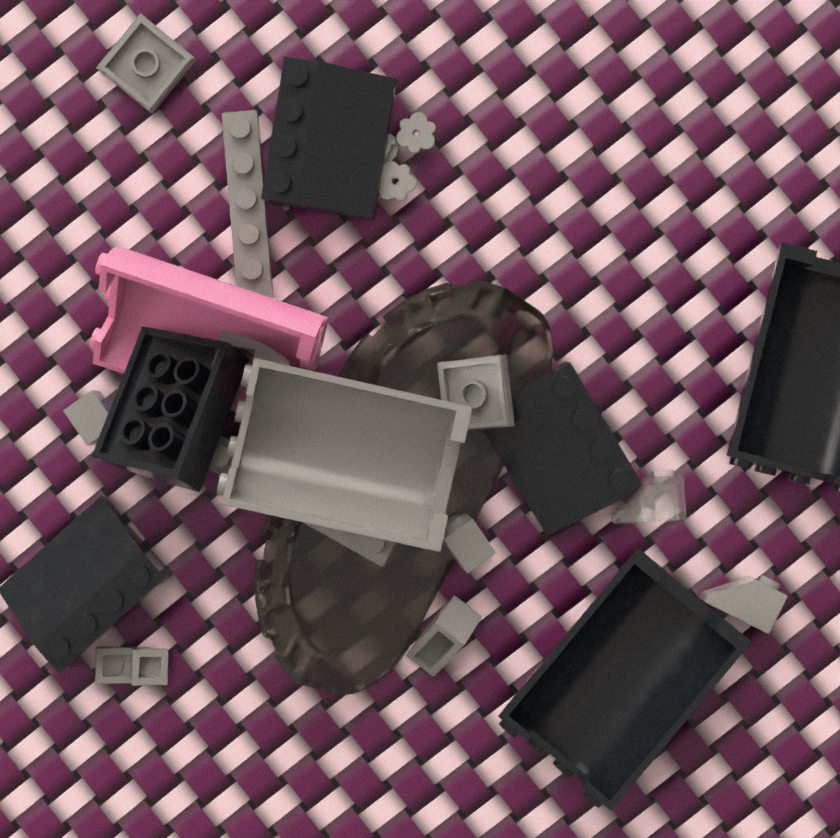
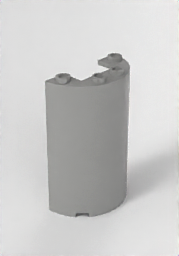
M254 358L253 365H245L241 386L247 387L246 402L240 400L238 402L234 422H239L241 425L238 437L231 436L226 456L233 458L232 465L229 468L228 474L221 473L216 493L223 496L222 505L437 552L441 551L448 515L445 512L460 445L465 443L473 407Z

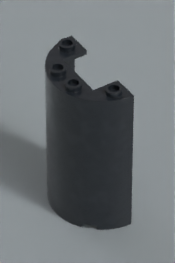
M781 242L726 456L731 457L729 464L751 469L753 463L756 464L754 469L756 472L775 476L776 471L780 470L789 473L788 480L809 485L810 479L813 478L834 483L833 490L840 492V263L816 257L818 252L816 250Z
M637 548L498 715L502 719L499 725L514 738L520 734L540 754L546 750L555 758L553 764L563 774L570 777L573 773L581 780L582 786L585 789L583 795L593 805L600 808L603 804L612 811L752 641L686 589L642 550Z

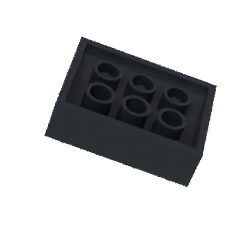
M284 57L261 199L274 206L374 220L397 79L321 61Z
M142 326L91 457L173 486L200 492L241 383L245 365L248 364L249 359L227 342Z
M562 362L511 393L515 426L483 429L547 536L614 504L643 486L570 362Z
M102 495L0 586V595L33 645L53 668L60 673L166 580L172 572Z

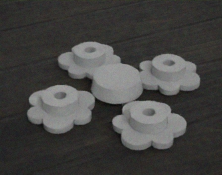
M421 112L412 114L410 120L405 118L400 121L399 126L401 130L398 132L396 139L388 133L379 194L384 200L396 198L398 201H403L407 197V192H412L417 185L416 179L410 175L411 169L408 165L402 164L399 166L396 162L392 161L398 153V144L402 147H408L409 151L413 154L418 153L421 149L429 150L435 144V138L432 134L436 131V126L433 122H427L426 116ZM416 132H420L419 136H414ZM395 180H399L397 185L393 184Z

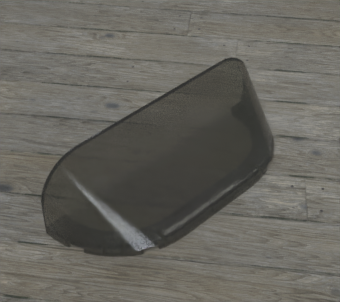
M470 281L469 284L458 286L444 283L414 294L383 316L386 323L373 336L369 334L364 335L350 354L338 377L441 400L437 369L438 362L507 354L511 393L551 370L553 337L545 316L538 309L505 287L481 281ZM483 429L467 431L465 443L460 445L445 512L448 518L455 514L461 516L466 513L475 521L504 467L503 462ZM267 514L261 532V537L267 539L263 559L255 561L254 575L255 603L263 636L271 639L277 652L274 658L282 669L298 684L340 695L361 692L383 679L402 659L455 559L443 542L440 552L397 543L386 566L381 567L303 522Z

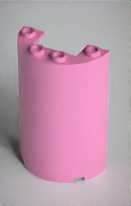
M120 246L114 247L108 254L101 253L95 268V273L100 275L98 291L106 293L105 300L109 301V312L102 328H96L90 340V348L94 349L93 364L124 374L143 326L220 341L221 330L240 334L271 347L290 362V366L311 371L316 370L326 334L328 317ZM246 356L249 359L248 365H253L254 357ZM241 383L231 407V411L234 412L237 410L239 400L246 402L247 387L241 386Z

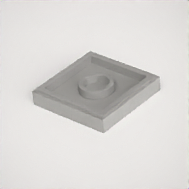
M140 13L96 68L153 115L197 60Z
M507 354L437 363L441 400L473 407L468 431L515 426Z

